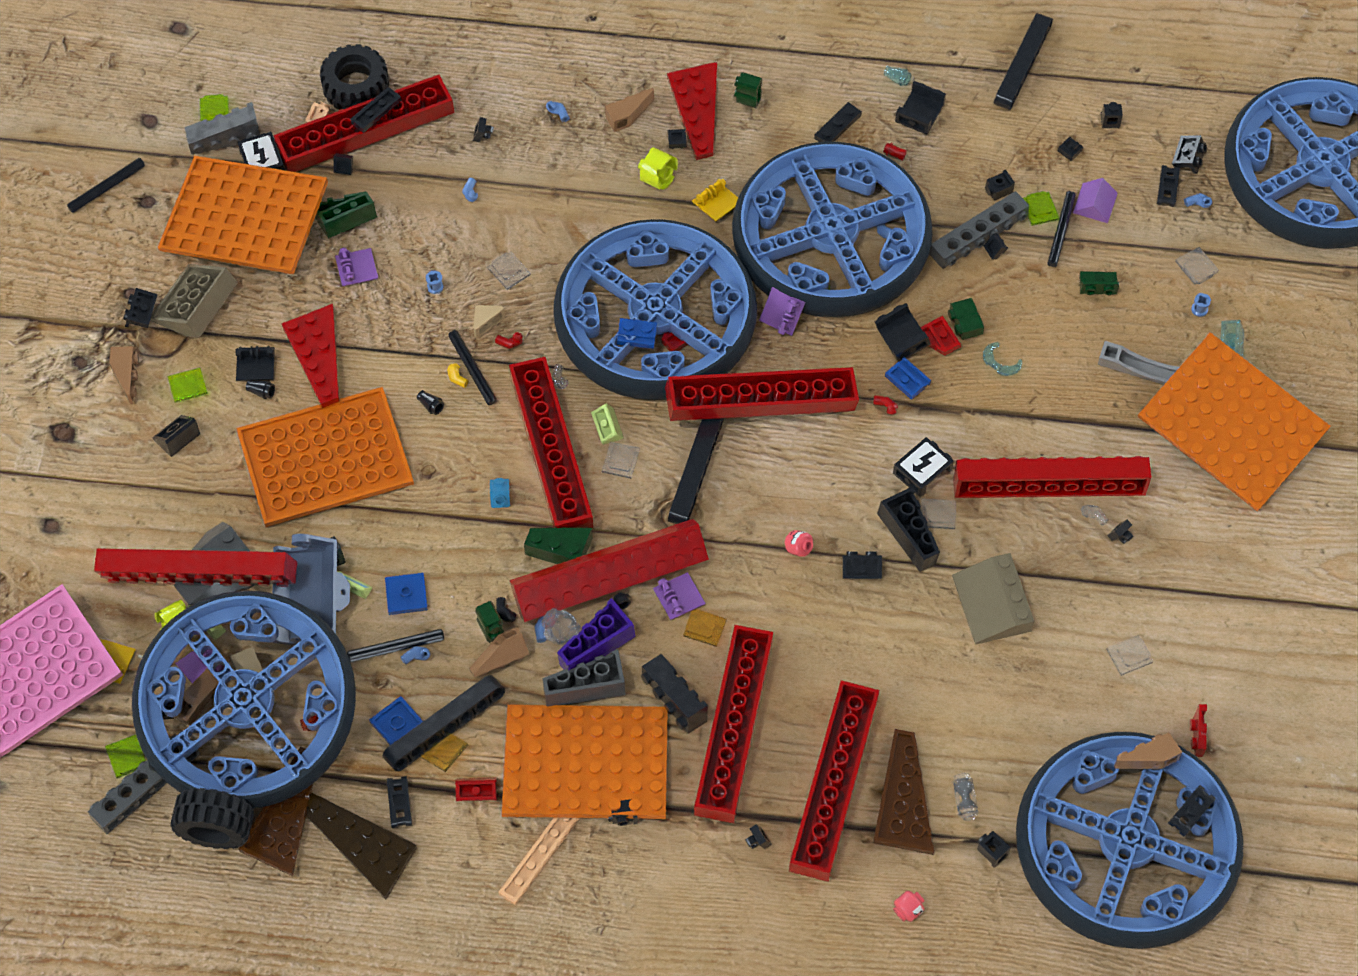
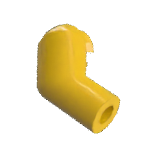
M457 363L450 364L447 368L449 380L466 388L469 380L460 376V366Z

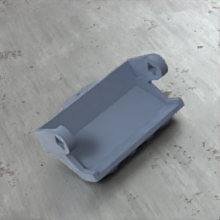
M309 534L292 535L291 544L298 547L275 546L273 547V552H286L298 561L296 583L289 584L288 587H279L277 584H273L272 593L287 597L306 606L323 619L336 634V612L342 611L350 603V583L342 573L337 572V540ZM276 625L279 636L272 643L296 645L301 641L298 636L289 630Z

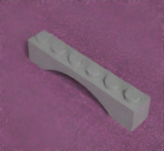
M1108 341L1104 342L1098 361L1100 366L1163 385L1179 368L1145 358L1124 346Z

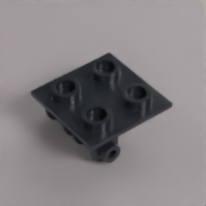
M239 346V348L235 349V355L237 356L236 381L274 380L275 347L256 346V348H253V346H250V348H242Z

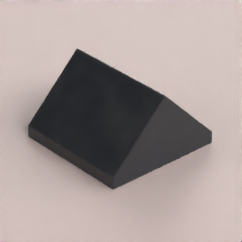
M180 415L152 437V439L172 457L199 436L200 431L195 418Z

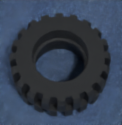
M349 44L344 48L339 47L335 52L332 51L328 54L329 58L326 57L320 67L323 94L327 101L339 110L340 108L343 110L376 98L389 87L387 65L384 58L379 55V52L374 49L371 50V47L368 46L362 47L361 44L351 46ZM351 73H363L369 76L358 84H346L340 81Z
M191 788L190 790H184L176 797L170 825L175 835L193 844L213 847L214 849H235L243 846L248 841L254 811L246 800L240 799L234 794L231 795L228 792H221L216 789Z

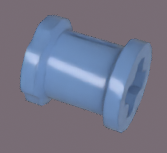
M438 271L428 272L426 275L428 291L431 294L441 293L443 291L441 273Z
M1204 293L1197 294L1191 307L1192 313L1197 317L1205 316L1208 312L1211 298Z

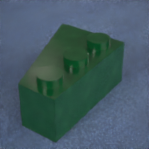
M365 191L344 195V198L333 200L332 197L327 198V201L320 203L315 219L329 239L377 218V213L373 200Z
M530 528L524 543L525 555L554 564H560L586 555L593 539L592 528Z

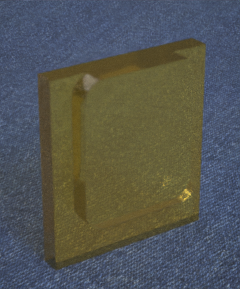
M694 609L686 624L683 637L717 647L727 618Z
M447 733L445 738L440 742L434 743L432 748L421 755V758L446 772L467 748L468 743L451 733Z

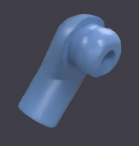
M553 101L547 102L546 109L550 113L559 115L562 122L569 120L570 117L563 104Z
M469 178L462 190L465 198L470 202H474L478 198V193H475L473 190L477 183L474 178Z
M550 615L541 616L534 626L538 643L546 641L545 628L551 626L554 622L553 617Z

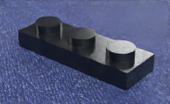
M387 87L350 119L351 124L363 133L366 132L402 101L401 96Z
M847 102L814 134V139L818 142H835L862 115V111Z

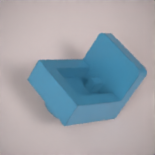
M496 478L490 480L492 508L510 507L509 479Z

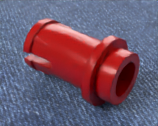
M891 142L886 143L883 153H886V156L891 155L903 161L907 150L901 149Z

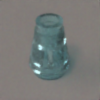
M892 66L885 68L884 76H887L898 85L906 86L910 82L911 73L907 69Z

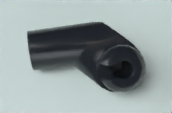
M498 597L496 599V610L500 618L505 622H514L516 620V613L506 608V598Z

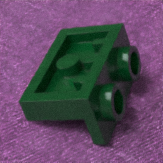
M1080 271L1079 273L1080 294H1117L1119 288L1117 272Z

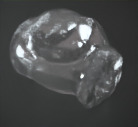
M552 608L547 611L541 622L544 627L545 638L557 645H564L581 630L575 617L565 610Z

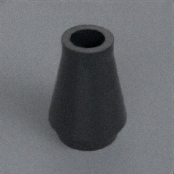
M248 380L246 391L252 392L263 399H271L275 393V385L270 381Z
M424 390L417 394V400L421 402L430 414L437 415L443 410L444 402H442L441 398Z

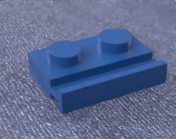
M620 318L618 334L626 335L628 339L631 338L630 336L636 337L633 340H627L624 336H618L617 345L624 346L628 342L629 346L654 349L657 322Z
M905 357L885 372V377L911 400L922 392L927 385L931 384V380Z

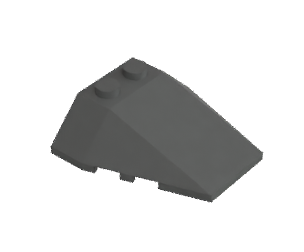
M221 522L207 531L192 549L205 551H250L233 528L225 522ZM176 582L174 587L188 605H193L219 594L234 592L240 589L247 590L256 584L251 583V586H240L239 583H232L231 586H223L220 583H213V585L209 586L202 585L201 582H194V585Z

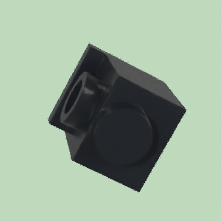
M1111 102L1103 105L1100 114L1102 128H1120L1123 116L1122 104ZM1108 118H1115V121H1107V120H1108Z
M1005 169L1001 174L987 179L985 191L996 201L1013 193L1015 182Z
M631 799L620 801V809L612 811V813L632 811L629 808ZM612 815V817H608V822L624 826L629 824V821H633L635 825L638 824V817L633 815V819L627 818L628 815Z
M994 831L989 835L985 833L978 840L977 850L992 863L994 868L1009 855L1011 847Z

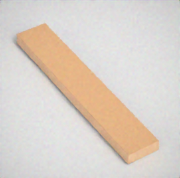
M553 818L498 894L516 906L580 818Z

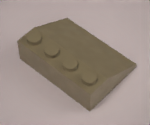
M188 264L156 308L150 320L184 336L199 338L238 282L225 267Z
M1011 553L991 557L952 575L975 645L1032 632L1034 619Z

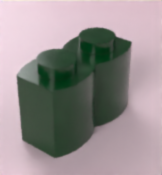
M741 72V75L736 77L734 86H736L734 92L736 103L757 109L762 96V78Z
M972 298L950 303L948 316L955 323L956 335H960L961 339L964 340L983 334L984 325Z
M492 601L476 607L477 623L487 642H493L499 634L504 633L502 628L503 622Z

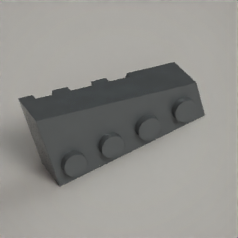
M618 649L611 651L612 654L607 656H598L589 663H580L571 670L565 669L542 678L546 706L567 705L626 695Z

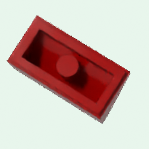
M496 777L461 778L455 780L456 801L497 800Z

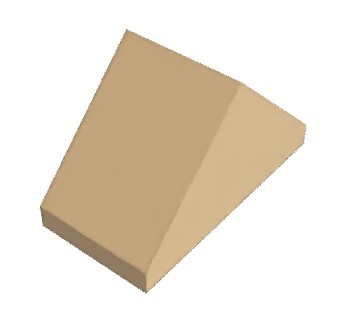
M475 305L473 328L476 339L505 319L502 306Z

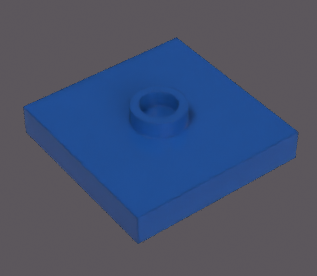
M424 573L385 577L389 615L428 610Z
M402 696L369 719L372 726L389 745L423 722Z

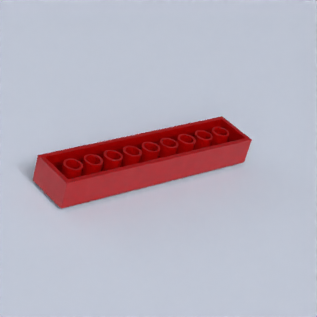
M438 74L395 90L401 96L402 101L364 133L351 124L350 119L373 99L273 135L287 171L297 172L332 159L335 153L345 154L453 114V99L441 76Z
M546 357L510 364V378L553 528H593L592 512Z
M853 367L668 377L665 386L670 421L855 411L859 402Z
M1082 456L1076 458L1039 457L1037 459H1028L1026 457L1018 459H1008L1005 457L1000 459L962 458L956 460L953 476L954 498L1146 496L1152 476L1149 457L1116 456L1114 458H1105L1103 456L1095 458H1085Z
M691 519L509 581L520 617L524 622L707 561L709 558L699 523Z
M97 548L94 572L101 575V578L107 579L109 583L126 581L127 583L138 584V581H145L147 584H157V581H163L164 584L174 585L176 582L194 585V582H201L202 585L209 586L213 585V583H220L223 586H231L232 583H239L240 586H251V583L262 587H269L270 584L288 587L289 584L296 583L298 561L286 552Z
M734 625L694 805V816L734 823L774 632Z
M843 680L840 681L790 859L789 872L829 882L880 690Z

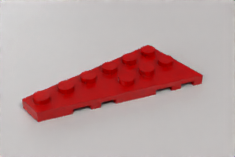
M717 62L667 73V79L695 159L700 160L712 157L714 148Z
M332 303L281 323L322 408L340 401L334 306Z

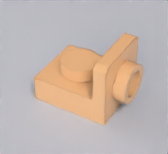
M314 102L305 121L308 123L332 114L334 111L330 109V105L324 102L320 104Z

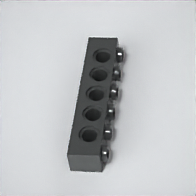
M1016 191L933 242L929 255L942 269L952 266L961 257L968 256L975 248L982 247L992 234H999L1004 230H1009L1018 221L1021 222L1026 219L1029 204Z
M178 734L173 735V736L170 738V740H172L173 738H175ZM181 745L174 748V752L180 753L183 750ZM199 749L189 755L186 760L191 763L200 755ZM148 760L143 761L139 764L137 770L132 774L126 775L116 788L110 789L102 800L95 802L90 807L88 814L107 835L167 782L158 775ZM142 779H148L146 783L139 784ZM132 792L131 796L127 798L123 797L124 794ZM116 806L113 811H107L109 807Z

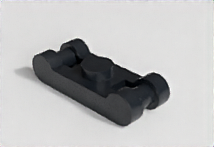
M1167 165L1161 166L1157 205L1169 204L1170 207H1175L1180 167L1168 168ZM1164 194H1169L1170 197H1164Z
M402 776L401 779L395 780L387 778L391 828H398L399 825L412 826L407 776ZM402 787V790L394 791V788ZM404 812L405 816L397 817V813Z
M1201 785L1192 792L1168 822L1171 827L1175 826L1183 837L1216 799L1212 794L1208 795L1204 791L1205 788ZM1197 797L1204 801L1202 805L1196 801ZM1180 818H1183L1187 823L1184 824L1180 821Z

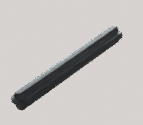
M137 158L67 204L68 209L72 213L79 210L145 167L144 161L141 158Z
M1066 192L1047 263L1048 266L1056 267L1058 264L1076 196L1075 192Z
M453 330L449 332V339L487 405L495 404L497 400L458 331Z
M437 629L349 650L347 655L350 662L441 641L444 640V634L442 629Z

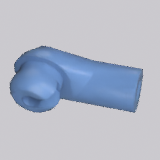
M1199 193L1184 198V203L1186 207L1196 204L1203 208H1208L1212 204V199Z
M885 223L877 225V233L887 239L892 229L886 227Z
M414 646L400 658L404 664H408L413 659L427 660L430 657V651L424 647Z

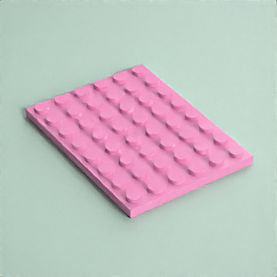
M63 584L0 625V758L123 676Z

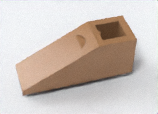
M654 88L643 90L638 94L627 96L620 101L612 102L605 106V117L614 132L631 126L654 101Z
M133 346L111 347L109 363L112 372L129 403L133 404V398L137 396V388L134 384L138 380L136 365L139 364V355L135 353Z
M516 627L499 634L469 668L474 677H482L495 668H503L507 663L522 660L528 655L529 652L520 630Z
M208 668L184 692L181 712L175 716L176 719L187 726L192 725L215 693L219 683Z
M1169 732L1164 735L1158 734L1152 738V741L1146 744L1144 742L1138 744L1131 752L1124 751L1119 754L1114 767L1115 769H1163L1178 761L1182 751Z

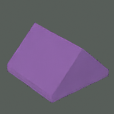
M1104 178L1085 182L1082 184L1073 213L1108 223L1118 193Z

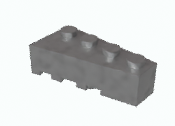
M253 102L247 103V107L239 109V107L234 108L232 113L224 116L218 114L211 121L205 119L184 127L191 155L237 146L238 141L260 135Z

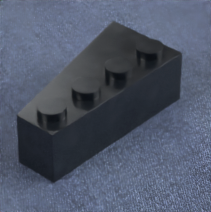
M912 486L881 501L877 515L919 572L936 565L940 551L932 532L929 531L928 522L921 512L920 503L916 500L915 491Z
M660 654L642 666L641 678L646 685L650 684L653 688L652 691L655 697L664 702V707L667 709L668 714L674 715L678 727L681 730L684 729L689 734L707 722L708 705L705 701L700 703L694 689L689 691L686 680L681 676L678 678L676 676V669Z

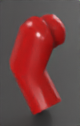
M519 332L513 334L511 338L497 335L495 343L511 349L522 344L523 335Z
M874 395L873 405L886 406L887 414H896L898 405L891 398Z

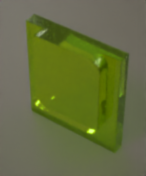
M217 94L206 95L200 98V121L205 119L211 121L218 114L223 116L229 114L228 96Z
M1037 192L1023 198L1029 204L1028 218L1031 226L1059 220V215L1049 192Z
M201 368L167 376L175 403L208 394Z
M136 734L105 746L116 778L133 773L137 770L139 764L145 761Z

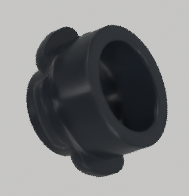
M620 592L613 597V600L621 610L627 608L631 603L629 594Z

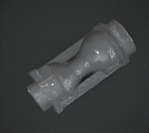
M968 773L958 774L954 776L953 781L958 816L966 821L973 820L979 814L973 779Z

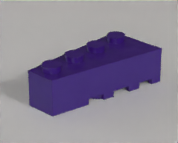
M611 598L602 610L600 609L595 614V617L589 623H586L577 635H574L557 652L559 665L563 670H571L580 663L584 662L586 664L594 661L598 656L603 655L604 657L608 655L611 651L616 650L636 637L634 624Z

